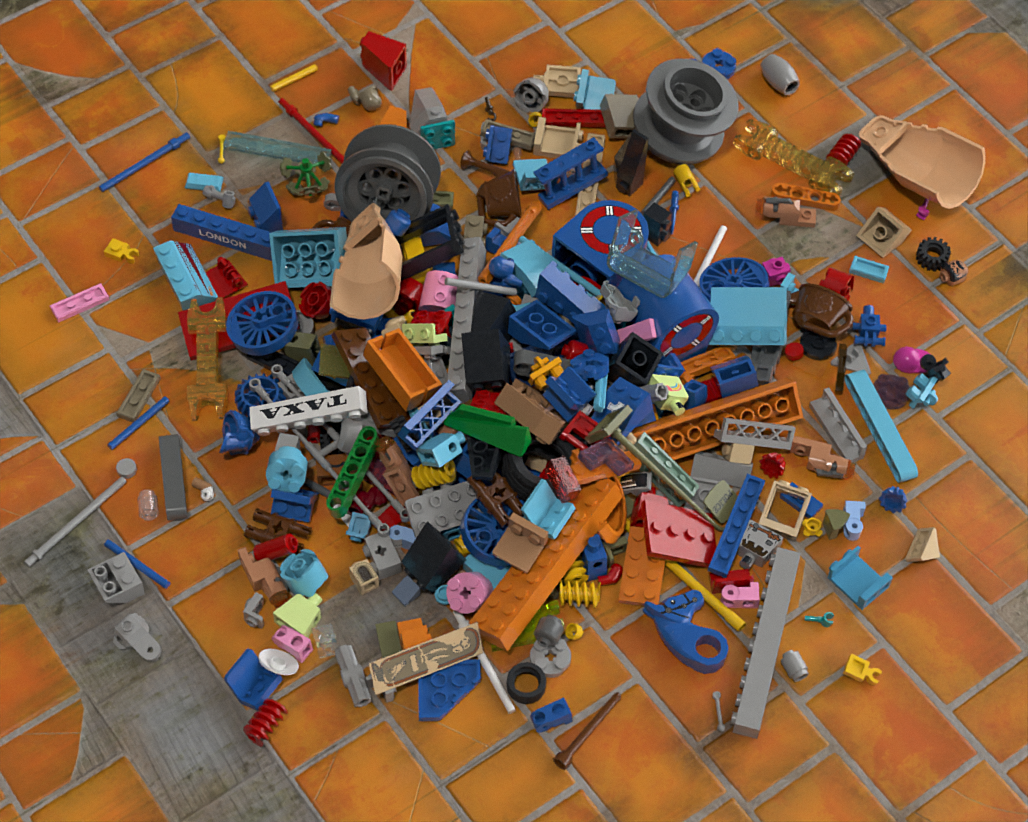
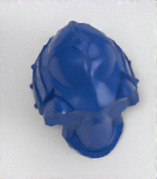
M230 410L224 416L222 428L224 441L219 453L223 454L228 451L230 455H247L252 446L260 439V435L251 430L250 419L236 410Z

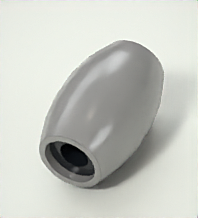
M770 54L761 62L762 73L774 89L785 95H790L798 89L800 85L798 76L786 60L775 54Z

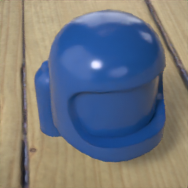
M496 256L490 261L489 272L493 276L502 279L500 282L501 286L516 289L522 286V280L513 275L514 260L512 258L504 259L501 256Z

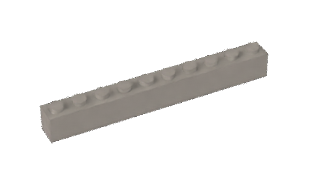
M481 237L465 238V244H463L464 252L460 256L458 279L479 282L478 276L485 268L487 250ZM457 287L447 381L450 380L455 384L450 392L461 403L472 402L473 392L466 384L461 333L472 332L471 326L479 290Z
M777 547L776 554H771L769 565L772 566V570H767L765 578L768 587H763L761 599L764 600V603L759 605L757 617H760L759 623L755 622L752 632L756 637L755 640L750 641L748 652H752L751 658L746 657L744 670H747L746 676L742 675L739 686L743 688L742 694H737L735 706H739L738 712H733L730 723L734 725L733 733L756 739L758 737L801 555L799 552Z

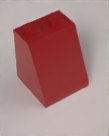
M368 31L365 37L363 36L360 40L362 66L388 90L392 91L407 68L406 44Z

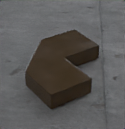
M839 344L835 391H842L844 387L847 358L846 344Z

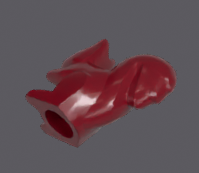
M362 482L356 493V496L369 511L374 505L380 506L388 500L377 486L371 487L368 492L361 490ZM353 500L346 514L351 516L352 512L363 514L364 511Z

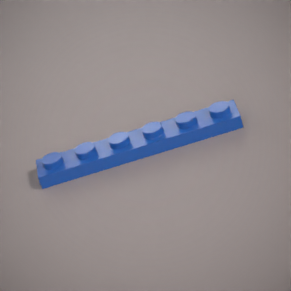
M750 474L746 475L707 571L724 578L727 577L765 480Z

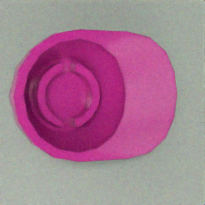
M901 347L894 354L893 362L896 368L904 373H924L926 370L921 367L920 359L922 356L930 353L921 349H914L913 347Z

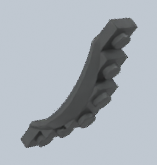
M787 291V319L791 291ZM753 345L751 361L757 373L758 385L771 383L776 365L779 364L783 345Z

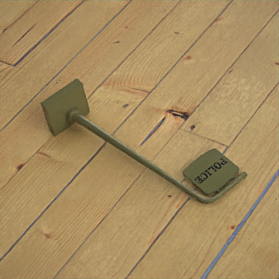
M629 405L608 413L584 438L589 444L609 435L615 438L716 529L724 531L725 526L720 527L704 510L708 508L720 524L728 521L738 497L725 480H721L704 498L703 504L706 507L702 510L621 433L619 426L633 411Z

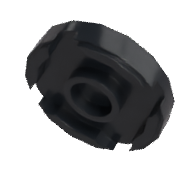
M809 330L805 331L800 338L804 355L812 360H827L836 352V338H827Z

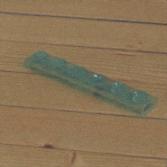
M228 131L224 141V149L278 159L287 157L295 162H302V159L308 158L312 164L317 163V155H320L321 152H325L329 158L331 157V149Z

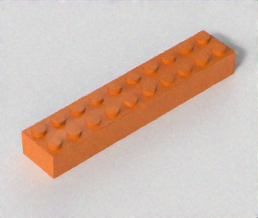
M784 378L685 410L679 416L673 414L643 424L642 426L635 427L631 433L638 439L639 435L645 432L673 460L725 444V442H721L714 437L715 429L722 428L724 418L782 425L804 417L796 381ZM729 423L727 430L736 431L738 428L735 424ZM749 426L743 432L753 433L755 430L753 426ZM640 470L630 471L629 473L640 472Z
M604 478L573 486L562 500L573 503L576 509L556 539L548 538L547 543L528 573H524L511 566L469 622V625L478 622L481 639L506 651L510 649L586 547L589 538L593 537L598 531L599 522L603 524L623 497L616 482Z

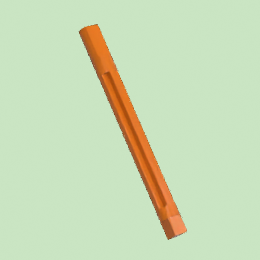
M532 201L492 259L516 246L519 238L523 236L532 221L542 210L540 201ZM490 261L478 276L479 283L490 284L494 278L489 272Z

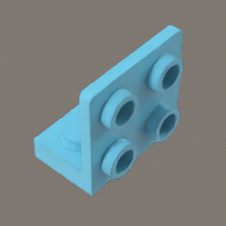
M546 159L513 161L512 164L516 171L521 191L545 190L544 185L541 184L533 172L548 164ZM559 176L551 180L552 186L557 184Z
M541 479L524 503L521 511L528 521L548 531V538L555 540L576 508L573 503L557 499L547 481Z

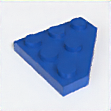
M480 659L464 660L418 678L419 721H440L480 683Z

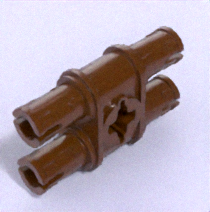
M496 471L493 479L489 480L492 485L486 487L482 480L472 479L471 475L467 482L476 492V499L481 501L488 514L494 516L501 528H505V525L506 527L508 526L510 518L502 508L503 506H509L515 514L521 517L524 516L521 511L523 505L518 499V493L514 492L508 484L507 478L501 477Z
M256 508L252 520L268 526L265 530L248 524L244 537H249L262 543L290 533L308 540L310 538L308 535L311 536L312 527L296 523L294 518L289 519L279 515L277 512L271 514ZM298 543L297 551L294 554H300V550L304 549V544Z

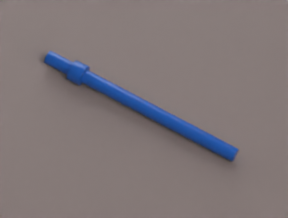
M186 132L178 138L169 140L165 146L99 186L100 191H106L170 150L179 148L180 144L190 139V135Z

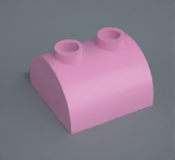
M439 270L427 272L418 310L437 312L446 309L452 304L455 306L457 287L445 285V278L458 279V276Z

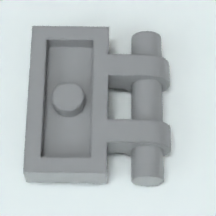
M444 345L413 346L424 358H435L436 355L444 356L445 354H450L451 349L449 346Z

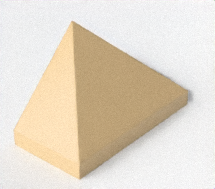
M934 527L919 528L905 560L913 562L940 558L936 529Z

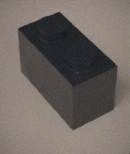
M655 202L643 213V216L648 224V241L659 246L662 242L667 241L670 236L669 229L672 224V213Z

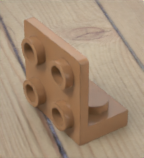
M513 512L509 518L508 528L492 551V554L522 572L528 573L547 543L549 532Z

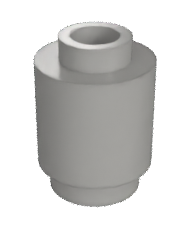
M789 650L782 655L783 658L780 662L790 679H793L794 682H798L809 675L808 667L798 651Z

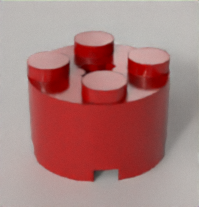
M829 267L825 280L821 279L819 285L835 291L849 301L850 289L853 290L855 277Z
M412 277L400 282L398 300L393 305L396 309L395 312L399 316H404L410 310H415L411 314V316H415L417 312L421 311L418 308L424 284Z

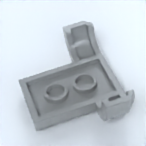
M367 409V414L361 415L360 418L352 419L348 417L342 419L341 432L336 447L342 452L350 453L359 432L366 426L374 427L377 434L394 438L396 434L392 428L377 429Z

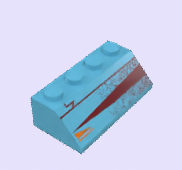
M168 241L153 248L157 261L182 310L211 303L219 299L191 244Z

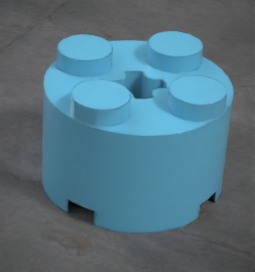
M283 446L271 453L266 469V479L271 489L295 493L302 487L306 479L308 461L299 449Z
M303 549L300 550V554L295 555L293 553L282 562L280 576L294 595L301 594L302 596L311 597L324 581L328 579V574L312 550Z

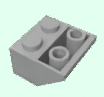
M125 552L87 570L105 603H128L145 594L142 581Z

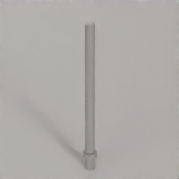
M121 476L38 550L34 549L31 552L32 555L24 561L25 565L30 567L37 560L43 559L42 556L120 489L127 482L125 478Z

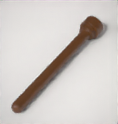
M619 692L613 694L566 750L555 755L553 762L560 769L566 770L571 764L572 755L621 699Z

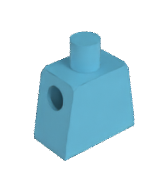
M460 431L455 434L441 433L422 443L416 449L422 465L441 467L462 453L460 444L465 442L466 439Z

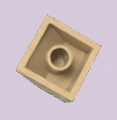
M877 207L856 236L884 258L901 245L912 230L886 208Z

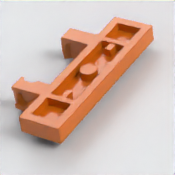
M723 345L682 361L681 364L685 371L679 379L684 385L692 379L695 380L696 376L711 371L710 367L735 359V354L727 345Z
M613 440L605 442L603 448L607 452L606 456L589 461V458L585 459L584 454L580 453L579 449L572 450L570 457L572 463L564 468L563 473L573 487L638 470L641 468L642 463L629 450L623 452L622 449H618V445Z

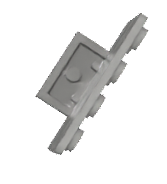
M467 481L452 485L451 482L440 485L441 489L437 491L430 488L422 491L423 495L405 501V508L415 537L418 536L427 522L439 531L461 524L465 510L476 499V492ZM477 505L474 507L476 510L483 513ZM468 514V518L477 520V518Z

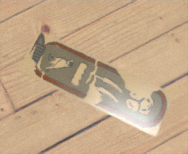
M478 622L369 663L375 694H380L482 654L483 649Z

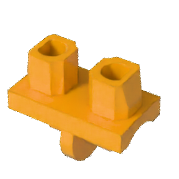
M539 356L533 358L535 364L530 368L534 373L529 375L530 379L528 382L531 386L535 384L540 391L547 388L546 376L551 374L553 377L558 378L563 373L561 359L557 357L550 362L547 357L542 360Z

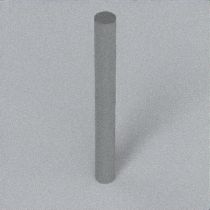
M445 278V285L513 296L517 293L516 288Z

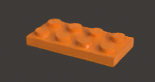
M630 526L618 601L619 603L644 606L643 604L649 601L657 605L660 602L666 559L647 556L644 528Z

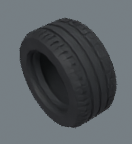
M530 432L532 442L523 456L519 457L507 451L505 452L501 462L502 477L507 478L508 484L514 492L518 493V498L526 502L543 478L531 473L525 467L522 457L527 455L541 456L554 464L558 471V477L544 480L547 481L556 498L562 500L572 488L563 471L565 467L571 465L570 457L572 450H575V448L566 440L562 441L559 438L561 435L559 433L551 444H543L536 439V435Z

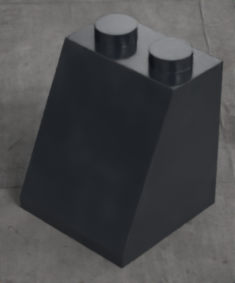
M479 290L471 331L499 329L509 343L513 337L508 333L509 316L517 312L510 299Z
M499 329L461 333L465 379L469 389L472 392L502 390L506 383L509 384L510 345Z
M631 332L619 344L618 352L609 354L608 379L614 383L621 377L637 387L645 386L664 353L634 332Z
M427 522L401 563L406 567L404 571L411 578L415 577L418 580L416 584L424 592L428 590L433 594L467 559L439 530Z

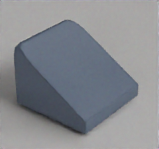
M407 575L392 591V594L404 606H407L420 596V588Z

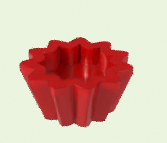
M776 452L762 455V459L759 462L763 474L768 475L770 479L772 477L778 479L779 476H782L786 465L784 457Z

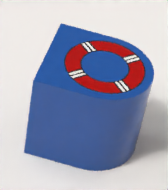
M614 200L595 202L585 207L553 235L552 256L568 268L571 267V270L578 275L590 278L600 286H602L604 281L608 280V284L617 288L622 279L632 269L645 261L649 234L647 221L636 208L627 203Z
M664 254L652 257L636 266L622 279L617 288L624 298L632 302L634 296H637L640 300V305L637 307V315L630 322H627L626 327L649 318L654 319L657 338L647 342L664 353L658 364L669 353H675L679 361L682 362L706 352L719 323V315L675 256Z

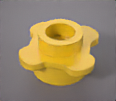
M817 518L804 519L802 522L804 536L816 535L820 537L823 533L821 530L822 522Z

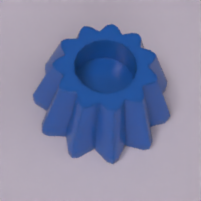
M892 486L887 488L879 497V500L882 501L880 505L884 506L886 511L891 510L892 513H895L896 511L901 512L902 509L906 508V494L899 487L895 488Z

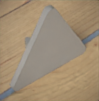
M853 343L847 348L846 370L856 372L864 369L869 376L871 371L862 345H855ZM837 357L831 360L830 364L837 367Z

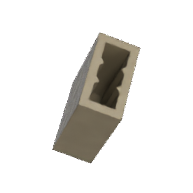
M604 95L600 103V109L609 138H628L635 129L633 111L638 101L637 95Z

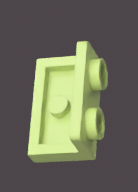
M434 323L402 324V332L410 343H413V346H424L425 343H428V346L440 345V342L447 341V333L435 334Z

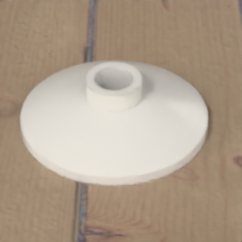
M265 649L260 652L258 657L263 667L276 674L292 675L299 668L297 660L281 650Z

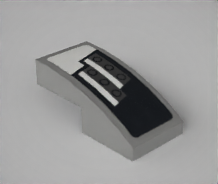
M651 472L629 473L620 479L624 495L632 493L637 496L641 492L651 490Z

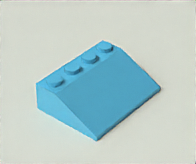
M346 227L278 230L269 233L275 284L286 281L288 288L306 287L312 282L318 283L319 281L327 286H332L333 273L341 265L338 260L340 256L344 257L346 252L343 249L347 240Z
M711 287L710 303L719 315V323L709 345L787 344V287Z

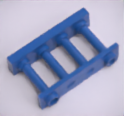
M594 137L533 172L545 187V191L538 194V198L548 210L608 176L607 170L596 157L598 153L604 151V148ZM590 159V165L582 169L581 163ZM575 168V173L567 177L566 172ZM559 176L560 182L552 186L551 180Z

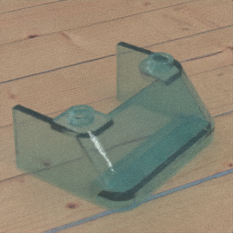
M635 209L618 218L607 257V266L614 273L656 296L666 298L674 292L690 270L698 242L694 241L679 249L672 263L642 248L644 243L643 234L634 228L638 210Z

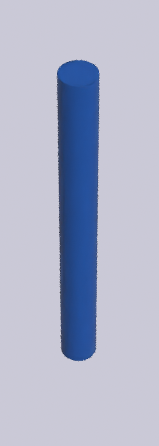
M166 396L160 399L109 442L107 446L111 450L116 448L168 404L169 399Z
M106 540L104 543L105 547L117 555L125 552L132 566L163 588L169 587L170 582L111 540Z

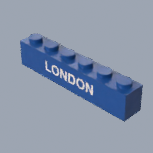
M178 204L171 216L173 231L272 261L269 233L272 232Z

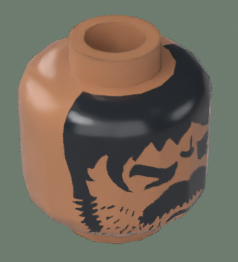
M957 259L942 265L939 274L940 279L949 286H954L965 281L968 268L964 262Z

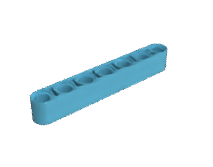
M863 369L846 374L845 384L895 480L901 483L917 478V466L867 372Z

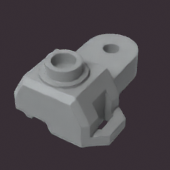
M608 280L604 281L600 293L605 298L606 309H609L613 322L621 324L624 321L630 322L638 313L637 307L640 305V300L637 296H634L631 302L624 298L618 288L608 284Z
M136 613L128 614L115 626L113 643L120 650L135 649L145 661L151 663L158 661L162 652L159 643L149 634L148 622Z

